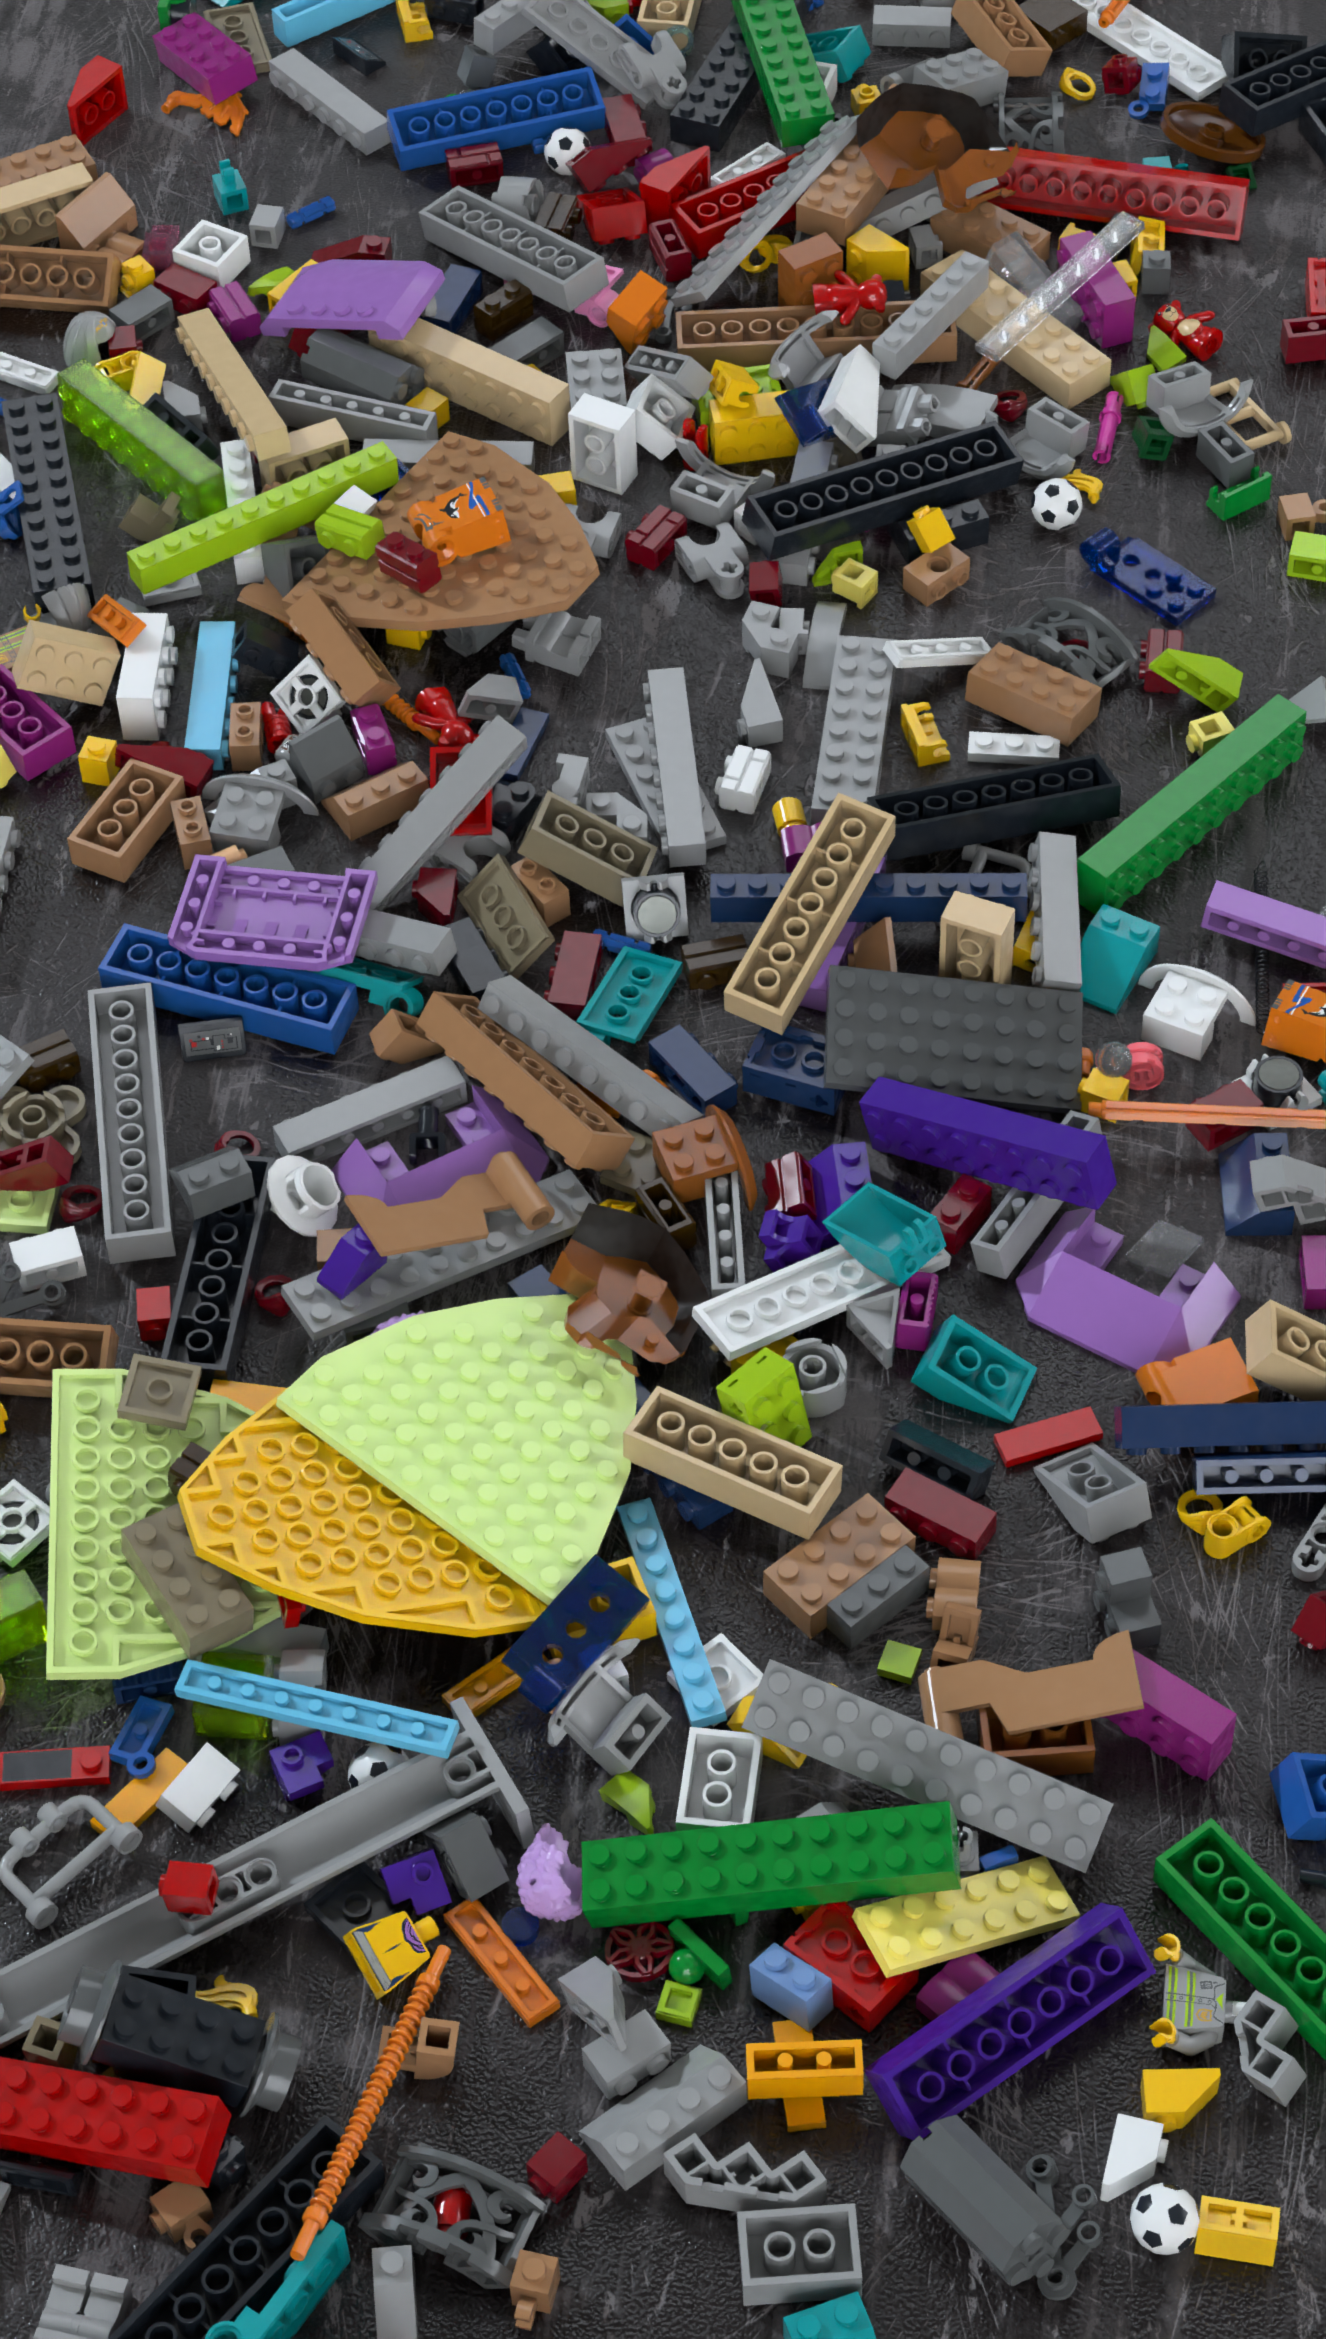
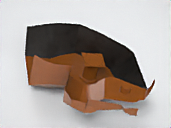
M901 83L882 93L857 118L859 148L888 190L913 186L930 174H935L942 207L955 213H968L977 204L1000 195L1006 198L1016 193V191L1013 192L1012 190L1001 188L973 199L966 198V189L974 183L1003 176L1012 167L1019 152L1017 142L1011 152L1009 151L973 97L930 85Z
M588 1203L564 1251L562 1250L548 1280L560 1289L579 1298L568 1306L564 1319L565 1330L573 1340L584 1348H596L621 1360V1365L629 1373L637 1377L641 1376L638 1374L637 1367L622 1360L619 1353L602 1341L606 1339L618 1340L650 1362L668 1364L680 1356L681 1358L683 1357L699 1325L692 1317L693 1307L710 1300L705 1285L686 1253L666 1228L642 1216Z

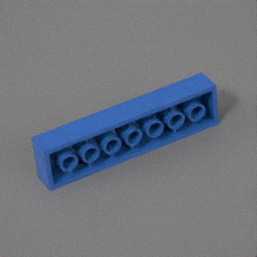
M590 66L388 109L387 130L400 170L406 171L445 162V150L497 142L499 150L531 144L533 138L542 137L546 139L547 135H551L557 129L564 127L576 128L581 130V132L605 128L606 107Z
M126 923L123 924L98 967L102 988L151 982L155 1007L206 1021L242 1017L244 1031L333 1055L337 1052L359 1010L357 988L354 983L304 970L195 960L169 945L167 934Z

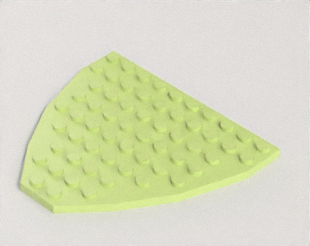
M572 1294L492 1299L411 1316L322 1356L277 1398L276 1406L542 1602L552 1607L580 1576L594 1564L630 1475L631 1461L623 1457V1433L635 1417L637 1395L635 1376L621 1365V1360L596 1348H584L578 1345L567 1333L564 1319L568 1306L579 1298ZM606 1339L602 1341L619 1353L622 1360L633 1365L632 1349L618 1340Z
M53 1369L46 1680L121 1679L188 1658L121 1551V1529L179 1503L177 1497L168 1487V1471L190 1442L212 1452L225 1436L256 1412L225 1396L197 1389L186 1431L117 1418V1409L129 1370ZM233 1574L254 1607L253 1630L208 1652L227 1647L279 1618L281 1612L277 1595Z

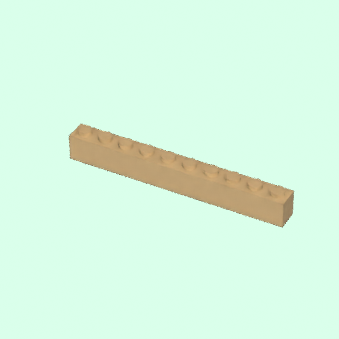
M206 308L178 316L179 327L175 328L179 343L184 345L187 356L191 355L194 367H198L201 378L206 379L207 386L210 391L214 392L217 403L221 402L224 414L229 415L230 422L233 428H237L240 439L245 440L248 452L253 451L259 461L292 452L287 426L210 309Z

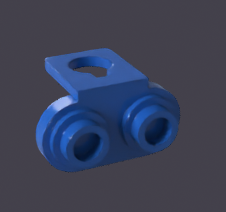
M19 480L0 492V537L5 540L8 538L16 540L23 534L18 505L24 501L22 482ZM16 491V495L12 499L9 495Z

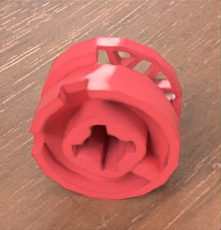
M1136 1042L1125 1046L1119 1052V1076L1130 1080L1129 1089L1148 1090L1158 1086L1163 1081V1052L1155 1044Z

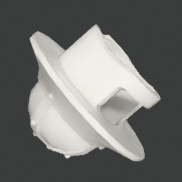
M287 1155L273 1163L268 1171L267 1189L271 1202L270 1210L276 1213L280 1220L290 1229L303 1236L317 1237V1230L332 1229L337 1221V1203L340 1201L341 1195L334 1173L327 1166L310 1162L301 1156Z

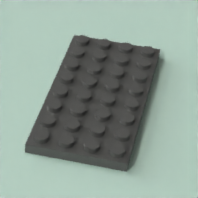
M830 965L827 980L823 1088L867 1092L880 1076L990 1106L1068 1114L1072 1110L1080 1113L1081 1094L1077 1093V1090L1082 1080L1083 993Z

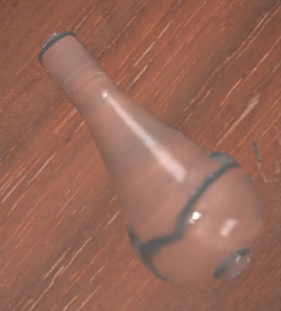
M1109 1041L1098 1048L1095 1065L1102 1075L1109 1078H1119L1130 1070L1132 1054L1125 1044Z

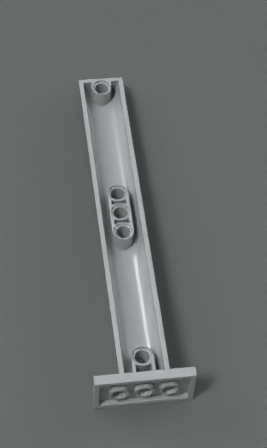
M463 1696L450 1702L453 1719L458 1720L460 1729L448 1759L421 1753L206 1863L214 1865L219 1879L212 1916L201 1915L199 1918L189 1919L193 1914L170 1912L167 1910L163 1897L159 1896L158 1889L0 1969V2049L27 2036L37 2015L55 2021L62 2018L72 1987L82 1965L105 1972L116 1960H121L122 1965L156 1969L491 1795L523 1849L528 1848L534 1843L533 1840L536 1838L529 1808ZM462 1776L468 1777L466 1780L461 1782L455 1781L457 1778ZM270 1878V1880L264 1884H257V1882L261 1879ZM236 1895V1898L232 1901L223 1902L226 1897Z

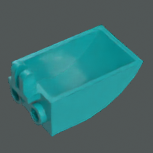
M870 1182L822 1221L832 1236L858 1262L873 1273L899 1287L947 1246L936 1216Z

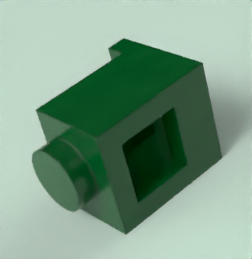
M1138 416L1132 437L1139 448V458L1166 461L1174 435L1162 426L1159 418Z

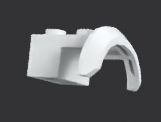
M1166 963L1146 969L1139 978L1138 985L1153 989L1157 981L1164 979L1143 1014L1141 1040L1200 1061L1213 1039L1214 1022L1227 999L1238 1011L1241 1022L1252 1026L1256 1025L1254 1011L1240 991L1221 977L1187 965Z

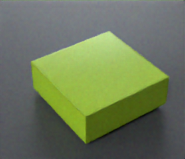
M888 1640L877 1667V1675L911 1685L922 1657V1649Z
M666 1980L655 2012L656 2019L692 2028L702 1998V1989Z

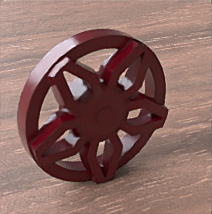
M658 1922L615 1927L610 1932V1936L605 1944L607 1965L612 1964L617 1969L621 1979L629 1982H646L661 1976L669 1969L670 1958L675 1952L674 1940L670 1936L669 1930ZM646 1929L650 1930L647 1936L642 1935ZM637 1930V1936H634L631 1931ZM656 1932L661 1934L665 1939L658 1937L656 1938ZM623 1936L629 1938V1940L623 1941L620 1937ZM616 1943L619 1949L612 1955V1949ZM666 1955L665 1959L654 1968V1958ZM633 1965L638 1972H629L622 1968ZM648 1965V1970L646 1971L643 1966Z

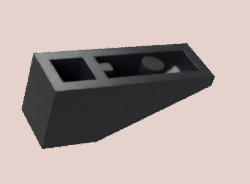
M156 392L136 412L201 473L221 454L207 435Z

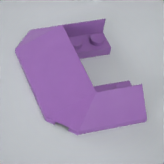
M472 1085L474 1102L445 1114L447 1125L463 1147L408 1171L388 1141L365 1150L356 1138L331 1171L334 1173L335 1181L345 1196H371L381 1200L389 1207L440 1198L461 1177L486 1173L492 1157L499 1152L512 1151L516 1153L534 1181L539 1182L543 1172L547 1169L549 1157L529 1129L524 1126L522 1119L504 1108L502 1100L489 1094L484 1088Z
M1087 1207L1065 1212L1016 1278L1015 1284L1018 1293L1021 1294L1028 1321L1134 1373L1147 1363L1155 1361L1171 1362L1175 1357L1210 1345L1241 1300L1240 1293L1215 1262H1213L1206 1274L1182 1263L1160 1296H1156L1104 1271L1122 1246L1124 1235L1096 1223V1210Z

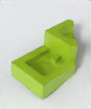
M287 266L276 269L252 283L248 287L247 295L255 297L256 295L265 294L267 296L269 291L295 271Z
M1153 325L1150 328L1146 358L1153 363L1159 372L1180 366L1186 362L1187 356L1164 332Z
M861 541L850 542L833 548L813 575V586L832 584L831 576L833 571L848 558L863 564V546Z
M631 1771L616 1774L598 1790L604 1802L626 1814L631 1826L646 1835L654 1834L652 1816L655 1813L656 1805L652 1798L649 1784Z

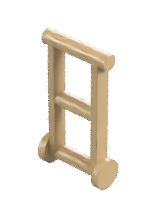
M1235 377L1211 386L1210 395L1216 397L1229 392L1235 397L1240 387L1238 378ZM1248 397L1243 405L1244 408H1241L1226 423L1251 450L1279 441L1281 444H1287L1292 438L1290 428L1285 421L1275 424L1250 397ZM1253 417L1267 433L1245 441L1231 424Z

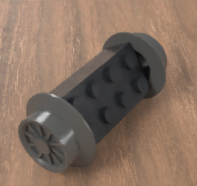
M116 1960L105 1972L82 1965L69 1995L57 2034V2040L79 2047L82 2065H86L91 2057V2060L181 2090L219 2096L224 2104L235 2108L238 2106L237 2115L242 2118L255 2105L278 2112L293 2079L302 2046L301 2037L280 2031L278 2013L272 2012L266 2022L265 2020L122 1972L120 1974L121 1960Z

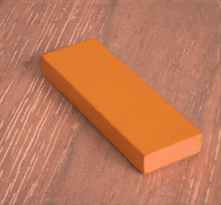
M107 594L87 614V617L127 648L147 626L142 620Z

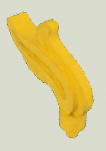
M1075 469L1073 474H1068L1061 478L1073 483L1079 491L1087 492L1088 499L1092 504L1099 500L1103 483L1098 478L1081 473V469Z
M219 1975L214 1981L215 1988L206 1991H196L195 1993L196 1998L229 2009L237 2008L244 2014L258 2018L256 2009L258 1993L250 1985L227 1982L224 1975Z

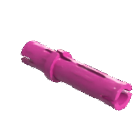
M1116 391L1107 393L1104 409L1099 414L1100 427L1092 457L1096 461L1099 453L1098 463L1101 464L1107 463L1111 459L1116 429L1122 420L1121 407L1124 397L1122 394L1119 395L1117 401L1119 392Z

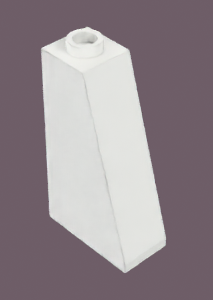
M861 344L841 359L816 414L856 454L874 441L877 436L880 362Z

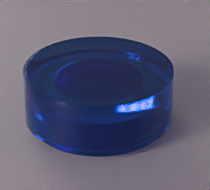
M515 1907L504 1915L502 1930L515 1946H526L534 1942L539 1935V1919L537 1916L527 1912L525 1907Z

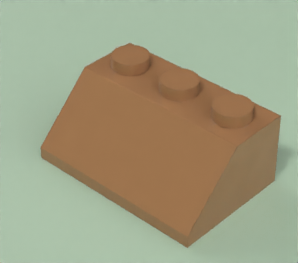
M105 172L55 215L61 249L98 251L105 247L108 239L112 238L116 233L122 232L128 235L138 226L135 204L111 173Z
M414 761L404 762L321 800V803L348 838L353 841L400 819L409 810L412 812L419 804L420 796L429 788L428 778Z
M891 917L883 918L853 940V953H847V967L898 972Z

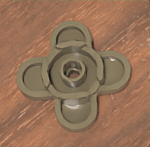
M61 1085L52 1088L48 1092L43 1091L44 1095L31 1094L19 1086H12L0 1100V1151L51 1135L74 1156L73 1164L76 1163L82 1154V1146L79 1135L71 1127L81 1121L87 1112V1104L83 1092L71 1085Z

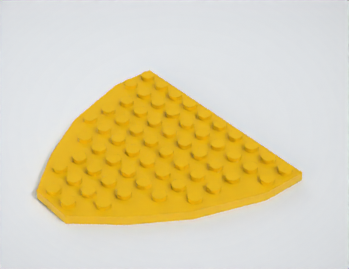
M285 1390L225 1436L179 1489L177 1499L195 1555L273 1594L362 1624L472 1638L541 1628L543 1624V1615L537 1599L532 1593L276 1406L277 1398Z

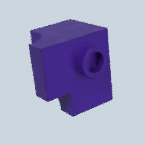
M777 1209L765 1211L758 1236L767 1247L763 1261L774 1273L816 1255L820 1252L824 1234L808 1215L792 1217L781 1213Z
M320 1730L269 1751L273 1774L286 1801H293L324 1788L321 1776L328 1769L334 1767L333 1757Z
M426 1848L379 1868L391 1903L396 1904L409 1899L415 1915L423 1914L452 1902L434 1849Z

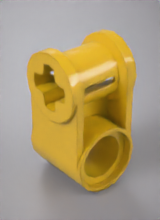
M128 351L123 355L102 360L94 366L92 374L95 380L100 382V390L103 395L113 397L131 389L135 370L131 367L132 360L136 361V354L139 351ZM104 368H107L108 375L106 374Z
M1243 1496L1208 1519L1203 1548L1213 1558H1227L1249 1543L1259 1540L1269 1530L1271 1521L1266 1516L1262 1517L1251 1506L1252 1501L1247 1496Z

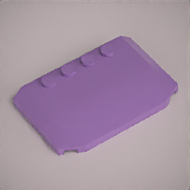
M331 259L302 268L260 325V330L263 336L283 337L288 335L291 328L375 330L379 339L403 340L440 288L445 277L441 269L425 261Z
M195 854L167 936L169 945L195 960L317 972L353 963L377 885V871L346 868L345 876L240 867L227 865L226 857Z

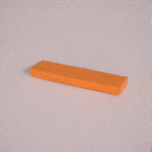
M466 1899L443 1914L447 1925L529 2028L560 2008V2001L478 1899L473 1902Z

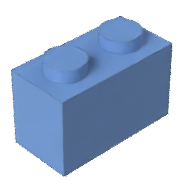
M771 1944L749 1965L752 1995L808 2032L834 2009L831 1978L778 1944Z

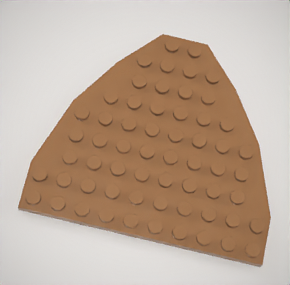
M448 431L376 504L375 509L369 516L382 520L385 537L394 531L422 545V541L417 537L407 519L409 508L414 503L420 501L434 502L436 496L485 477L503 509L511 541L464 557L457 555L450 564L440 567L442 575L440 582L425 593H419L381 572L376 549L375 553L368 560L356 556L350 557L344 552L332 548L281 601L283 609L287 610L313 588L334 596L344 609L347 617L356 627L427 631L499 624L568 610L600 573L580 523L547 481L497 446Z

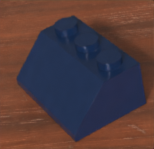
M1253 1133L1218 1154L1225 1236L1292 1235L1295 1216L1294 1206L1260 1212L1253 1194L1249 1162L1267 1156H1289L1287 1133Z

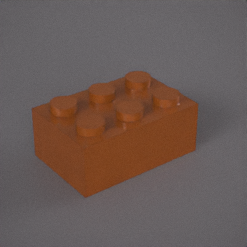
M826 232L778 251V307L814 305L812 284H841L835 279L834 272L836 270L843 271V250Z
M991 1706L976 1709V1724L979 1746L1048 1776L1093 1773L1095 1744L1091 1719L1008 1735Z

